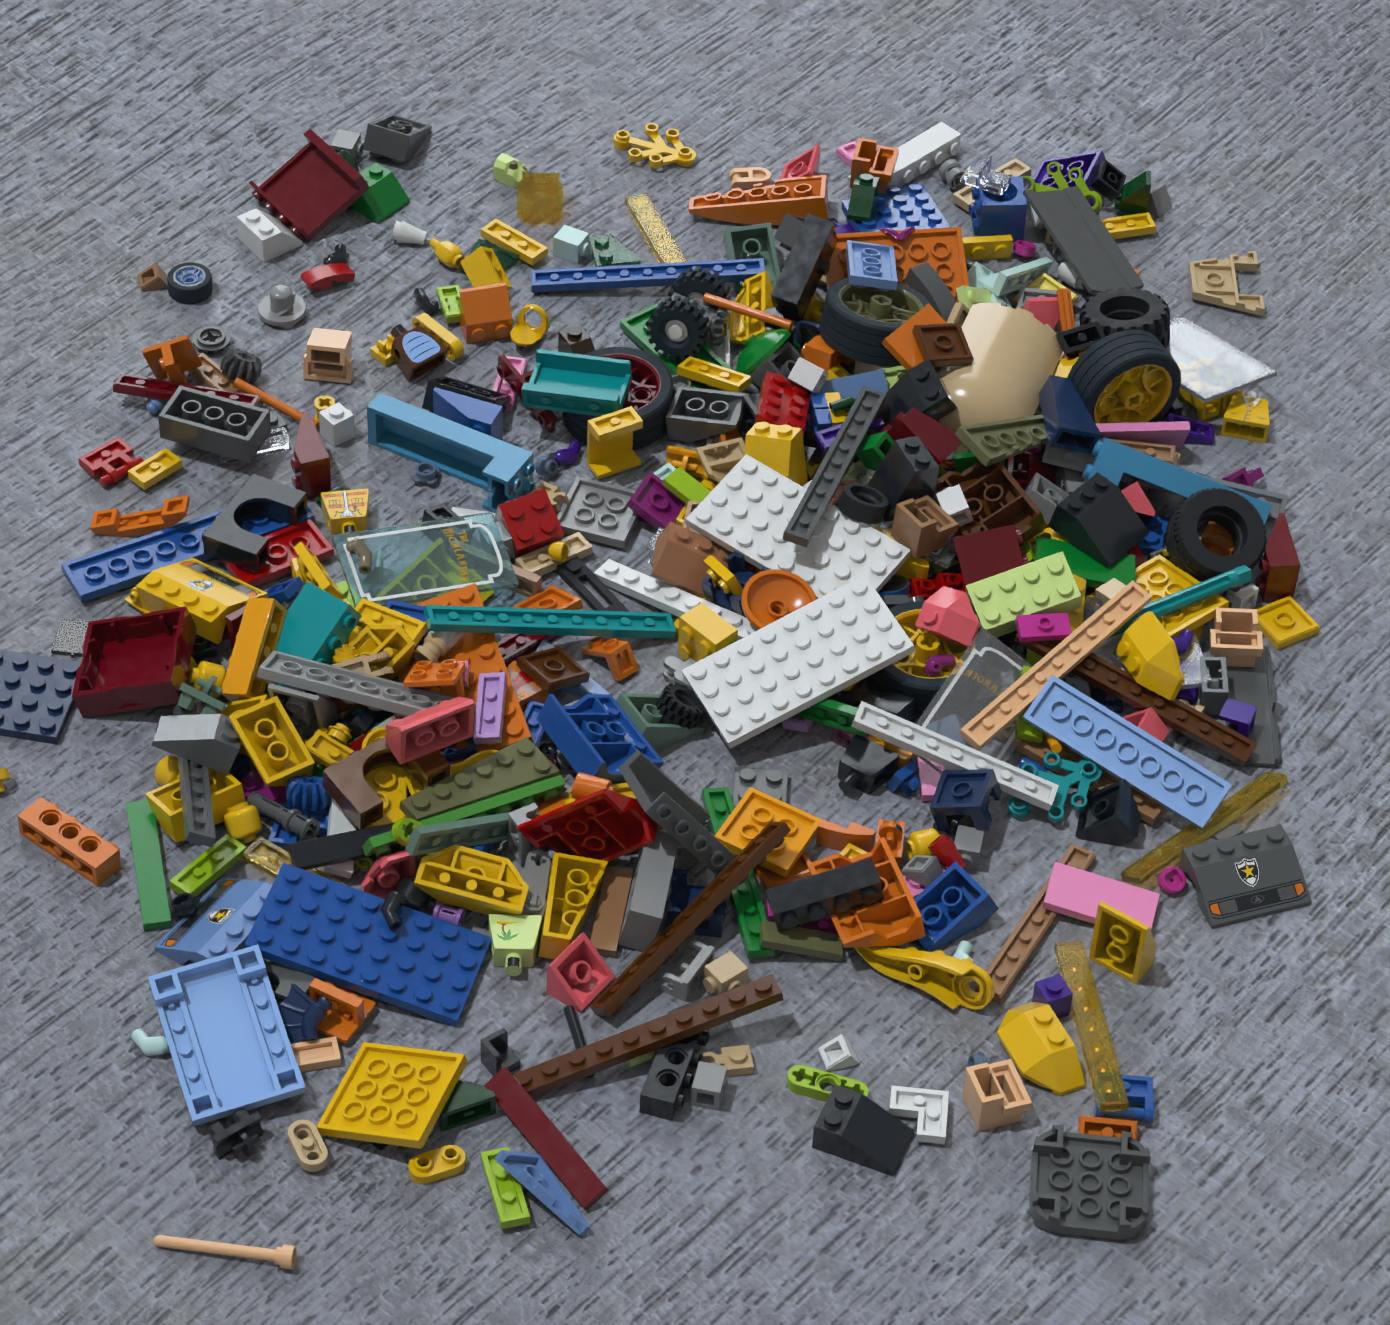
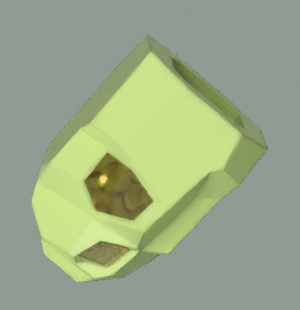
M502 153L494 163L493 177L500 183L513 188H523L531 182L532 175L529 169L510 155Z

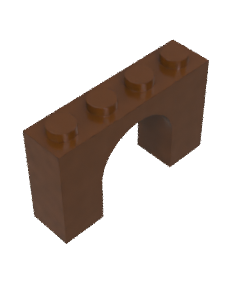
M385 736L374 740L370 745L361 750L352 752L345 759L330 764L323 770V788L359 829H363L383 818V800L365 780L369 772L381 766H398L411 773L425 789L450 776V763L437 750L400 765L385 742Z

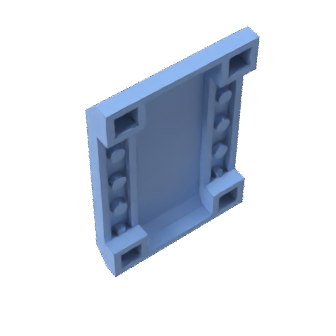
M258 944L148 976L153 999L193 1126L233 1115L234 1112L241 1108L250 1110L306 1093V1087L298 1063H296Z

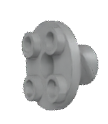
M283 284L276 285L271 288L270 294L260 301L258 305L259 319L262 323L280 326L283 329H292L305 316V302L295 292H292L289 286Z

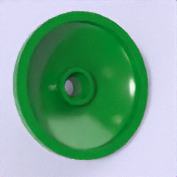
M781 328L768 330L758 337L754 334L751 335L743 343L745 348L737 358L734 371L746 375L750 374L788 339L791 332L788 329Z

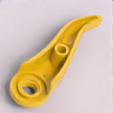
M884 946L854 947L862 958L880 973L920 988L952 1010L958 1006H964L973 1010L982 1009L994 997L995 987L992 978L985 970L974 965L970 958L961 960L946 955L942 950L927 952L919 951L916 947H908L906 949ZM970 980L975 981L979 985V993L974 992L970 988Z

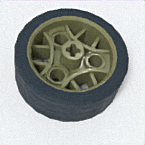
M848 278L831 285L826 293L819 325L820 334L832 349L853 360L879 366H900L901 363L885 348L882 341L928 303L930 305L931 303L921 293L901 283H897L896 290L884 292L874 287L856 288L849 284Z

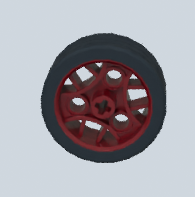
M629 347L601 348L584 354L629 360L631 362L632 381L622 409L632 406L643 420V428L633 431L632 449L636 450L648 446L660 439L667 431L665 417L673 401V379L665 364L649 353ZM562 412L564 424L570 434L581 443L587 445L588 420L599 416Z

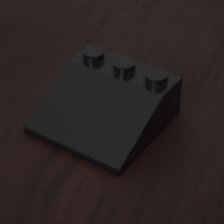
M1098 472L1057 504L1048 525L1108 569L1149 535L1148 529L1118 486Z

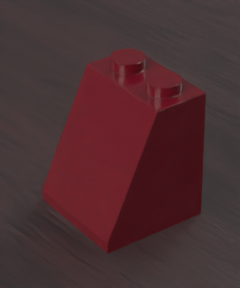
M912 408L906 414L901 411L891 421L894 424L893 427L888 424L879 432L886 431L894 442L899 439L919 436L938 466L962 444V441L955 435L956 432L915 408Z
M1014 524L953 538L965 587L971 583L1029 563L1027 554L1021 555L1019 545L1024 544L1021 530H1015Z

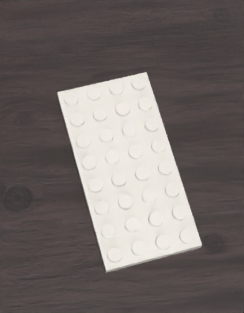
M747 454L686 518V525L730 552L733 553L735 551L743 555L745 561L762 570V567L766 566L770 569L785 570L798 575L810 585L817 599L824 596L825 593L832 592L864 574L878 593L911 555L909 548L866 523L849 518L837 506L831 503L807 548L783 540L784 531L807 489Z
M864 574L684 668L682 673L724 741L731 749L915 652V647Z

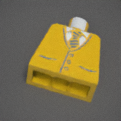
M1247 391L1244 395H1233L1224 414L1220 436L1266 443L1270 424L1268 401L1258 398L1257 393L1254 391Z

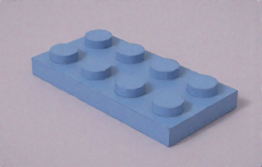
M847 240L848 283L856 288H866L867 286L884 292L896 290L898 279L894 246Z

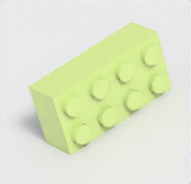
M1063 551L966 585V593L971 601L972 609L981 624L979 628L984 634L985 641L1016 631L1015 619L1017 615L1067 613L1081 608L1082 596Z

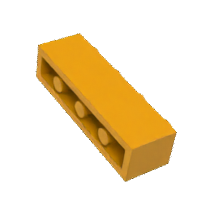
M248 598L240 628L236 635L233 652L229 659L225 679L222 683L223 691L221 694L231 702L262 696L267 682L265 679L257 677L258 669L273 650L276 651L288 610L274 598Z

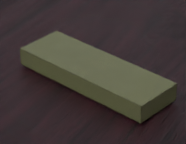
M764 920L761 921L759 926L760 947L841 961L843 956L842 942L836 933L797 926L778 931L775 922Z

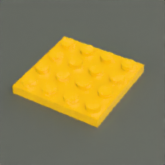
M1160 554L1135 568L1136 583L1152 596L1149 603L1200 583ZM1096 591L1086 596L1084 606L1093 613L1097 611ZM1217 594L1162 616L1158 620L1171 638L1180 637L1183 630L1193 631L1215 618L1216 608H1229V601Z
M363 1042L316 1126L321 1136L422 1149L468 1063L465 1054Z

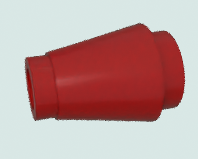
M945 834L937 837L928 846L931 851L930 855L937 856L938 861L947 869L955 861L962 868L967 865L952 838H948Z

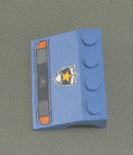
M222 877L196 904V911L191 916L182 918L154 947L155 951L182 965L188 960L196 963L243 949L272 885L263 881Z

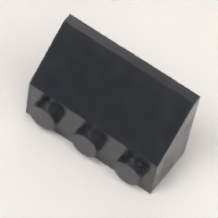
M443 376L428 380L422 408L434 413L433 389L435 387L503 406V413L511 399V395Z

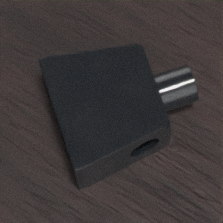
M855 734L839 762L838 778L841 780L839 782L840 789L846 794H851L855 788L866 794H871L890 780L898 771L899 754L864 736Z

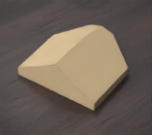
M742 437L696 448V453L707 476L720 483L744 457L745 443Z

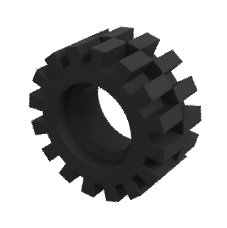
M678 683L666 685L656 702L657 710H660L659 714L665 715V720L673 721L672 724H680V727H683V729L686 726L688 729L697 727L706 712L693 690H688L685 685L681 687Z

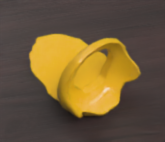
M534 304L522 307L517 315L516 324L510 331L512 342L520 347H526L539 341L551 326L547 313L543 308ZM528 310H535L540 314L542 323L539 327L535 328L526 323L525 313Z

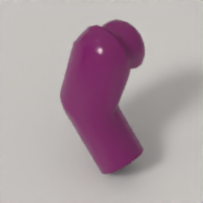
M954 655L930 656L924 666L925 673L930 677H937L941 673L942 668H954L956 663Z

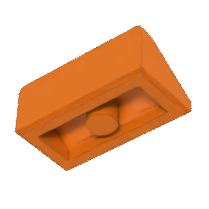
M1080 1115L1078 1117V1133L1121 1138L1122 1131L1133 1133L1132 1138L1136 1140L1138 1121Z

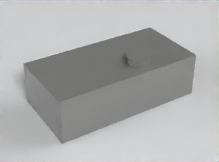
M657 830L655 842L640 849L624 915L619 945L644 951L656 938L663 918L665 904L668 902L672 888L669 885L678 841L669 833Z

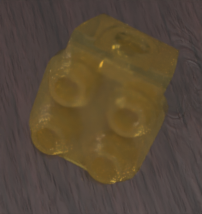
M522 171V180L517 186V215L521 220L525 222L553 223L560 219L563 211V185L559 181L560 172L532 173L531 171Z

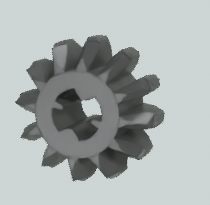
M239 348L236 350L229 349L221 360L220 369L222 374L227 376L229 380L235 381L236 378H240L249 384H254L258 377H260L263 364L252 353L242 351Z

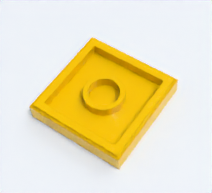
M1291 596L1257 608V629L1262 631V634L1277 650L1319 633L1320 626Z

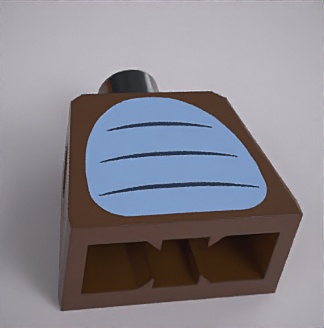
M398 324L391 330L390 333L395 338L391 348V356L408 382L445 362L448 348L422 326H417L407 331L402 324Z

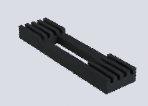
M575 557L557 566V574L570 588L573 587L594 611L630 612L579 557ZM582 580L584 582L588 581L610 606L605 608L582 584Z

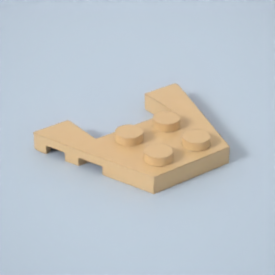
M1249 251L1246 256L1238 257V254L1229 255V259L1218 260L1215 257L1189 262L1188 272L1192 299L1259 316L1264 315L1263 295L1238 294L1235 270L1257 271L1258 260L1256 251Z

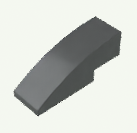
M928 262L911 267L905 283L928 299L934 310L947 322L956 303L948 287Z

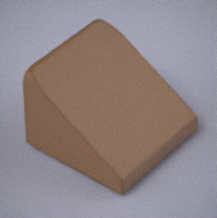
M157 263L137 274L139 285L143 292L168 288L166 273Z

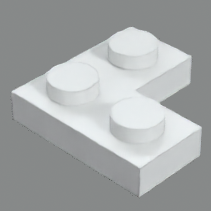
M891 1085L889 1113L893 1116L918 1118L916 1141L945 1144L949 1091Z

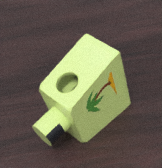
M489 914V937L491 938L490 945L493 962L497 967H505L507 975L518 976L522 972V967L534 966L541 939L542 915Z

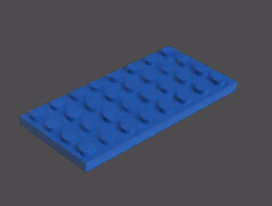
M283 863L247 937L244 948L258 944L264 959L456 1027L489 949L491 938L403 905L396 911L402 926L399 929L390 930L381 912V906L385 899Z

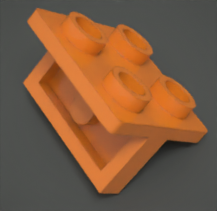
M187 335L161 344L152 345L142 350L143 356L154 376L159 380L168 377L169 381L187 384L185 371L202 366V361Z
M455 659L444 660L441 663H431V661L427 660L419 661L413 665L403 681L404 687H418L453 697L465 698L462 673L466 668L465 662H457Z
M315 978L309 985L311 999L317 1002L320 997L324 996L332 1003V1008L327 1011V1016L320 1023L318 1032L328 1037L336 1036L337 1041L343 1044H347L376 1008L374 1001L337 984Z

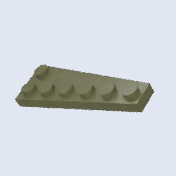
M1043 414L959 426L955 433L962 441L963 446L969 449L984 466H990L1048 443Z
M525 737L400 801L399 809L408 818L419 822L558 776L559 770Z

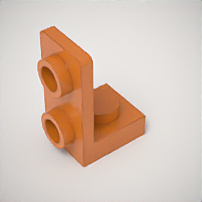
M598 636L590 639L588 645L581 648L582 654L605 657L615 681H621L639 670L630 643L627 641H620L616 638L606 639Z

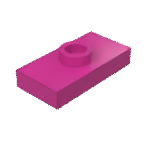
M1068 613L1017 615L1015 619L1019 642L1064 640L1072 633Z

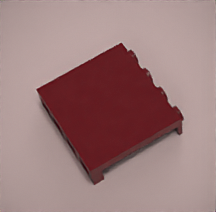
M311 129L303 134L309 143L258 187L252 180L249 182L254 189L252 192L253 196L260 203L264 201L265 207L273 215L275 213L278 214L277 218L285 226L289 224L293 234L298 238L302 236L308 243L370 188L363 176Z

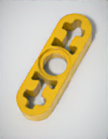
M421 313L412 318L413 328L422 326L448 348L446 358L454 361L464 355L465 350L462 342L428 314Z

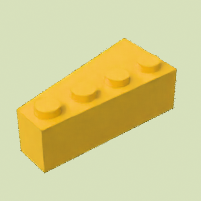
M554 852L548 879L546 907L543 916L538 957L556 959L577 938L603 884L608 861Z

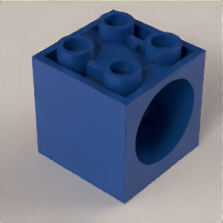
M1022 176L977 177L976 186H972V200H974V204H970V218H973L972 231L977 233V237L1012 235L1013 241L1023 240L1028 204L1027 199L1023 195L1025 188Z

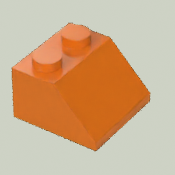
M506 282L459 290L460 328L466 344L510 337V331L513 329V318Z

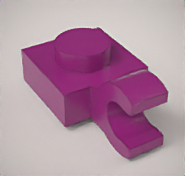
M1244 467L1223 477L1222 480L1253 487L1252 482L1264 477L1261 467L1246 471Z

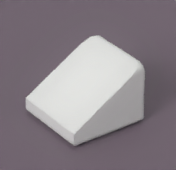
M842 1034L818 1048L829 1072L859 1064L851 1043Z

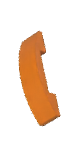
M189 495L165 499L163 508L121 515L118 508L94 512L90 529L93 533L117 537L151 534L169 528L181 521L187 515L190 498Z

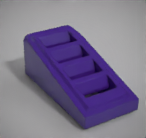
M1168 413L1164 422H1190V432L1184 443L1213 445V425L1173 413Z

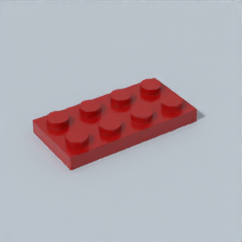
M767 371L762 380L755 423L768 422L774 425H790L791 427L802 428V436H804L810 392L799 384L787 381L778 373L773 374Z
M308 519L297 523L295 526L292 525L263 536L269 539L270 558L257 573L223 560L221 562L233 577L256 587L292 573L291 558L299 557L294 550V547L299 542H302L309 548L319 561L333 557L334 548L313 521Z

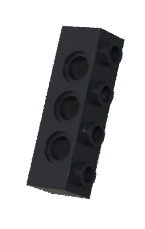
M709 1029L657 1050L640 1094L639 1113L673 1121L676 1111H681L685 1101V1094L683 1092L685 1088L690 1089L694 1075L692 1069L693 1067L697 1068L701 1060L702 1051H700L701 1045H707L710 1034Z

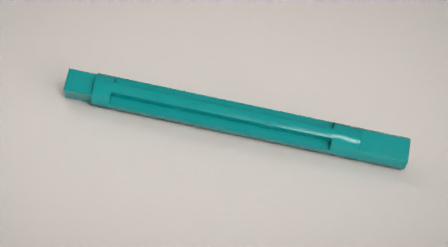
M1242 565L1148 603L1109 638L1125 632L1135 618L1148 611H1152L1157 618H1160L1252 581L1251 569Z

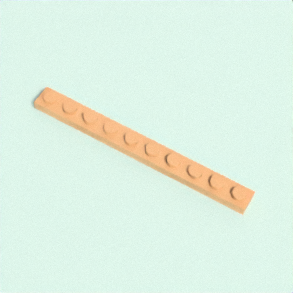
M1132 580L962 727L959 735L976 750L980 751L1031 706L1051 675L1061 680L1150 602L1152 596Z

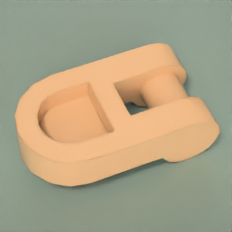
M762 167L733 168L729 172L731 189L740 187L743 191L744 189H753V184L762 183L763 186L770 184L771 173Z

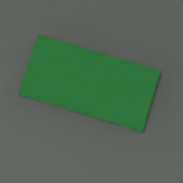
M1041 536L1036 537L1034 561L1063 551L1072 574L1085 579L1086 586L1098 588L1113 578L1125 585H1128L1132 580L1136 583L1135 555L1125 554L1108 569L1071 542Z

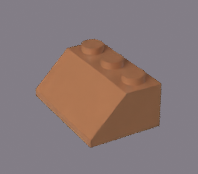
M670 522L656 539L651 576L697 597L705 598L701 582L708 576L706 574L708 567L703 560L712 555L728 569L726 559L732 552L704 536Z

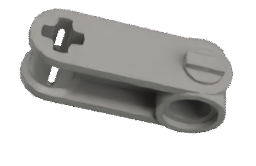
M534 850L529 852L526 857L525 866L521 869L520 875L529 886L522 914L516 915H542L543 918L551 862L549 856L542 851Z

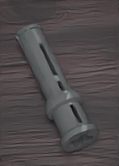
M257 791L252 792L247 799L248 805L256 806L258 812L281 823L285 831L300 835L303 841L314 839L319 832V821L315 818L309 819L303 816V813L298 809H287Z

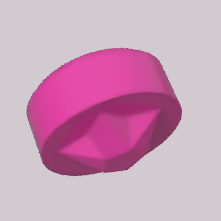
M1017 240L1014 242L1012 251L1022 258L1033 257L1037 247L1028 241Z
M1170 866L1158 874L1157 883L1162 892L1173 895L1184 889L1186 876L1180 868Z

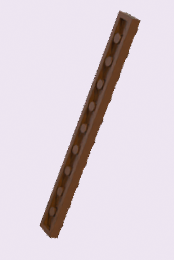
M1018 633L1014 639V642L1042 657L1046 656L1063 641L1019 642ZM1091 653L1070 671L1140 711L1152 707L1165 725L1242 767L1245 766L1257 746V743L1178 699L1175 698L1174 701H1170L1138 684L1130 673L1094 653Z
M769 822L589 1006L595 1015L612 1016L619 1012L622 1008V1003L628 997L635 995L640 990V985L647 978L658 972V966L665 959L672 957L677 952V947L684 940L694 935L695 928L701 922L708 920L713 915V910L720 903L730 898L732 890L737 885L744 883L749 878V873L755 867L766 861L767 855L772 849L779 847L784 842V837L791 831L785 822Z
M770 974L513 1075L533 1098L783 1001V994L775 978Z

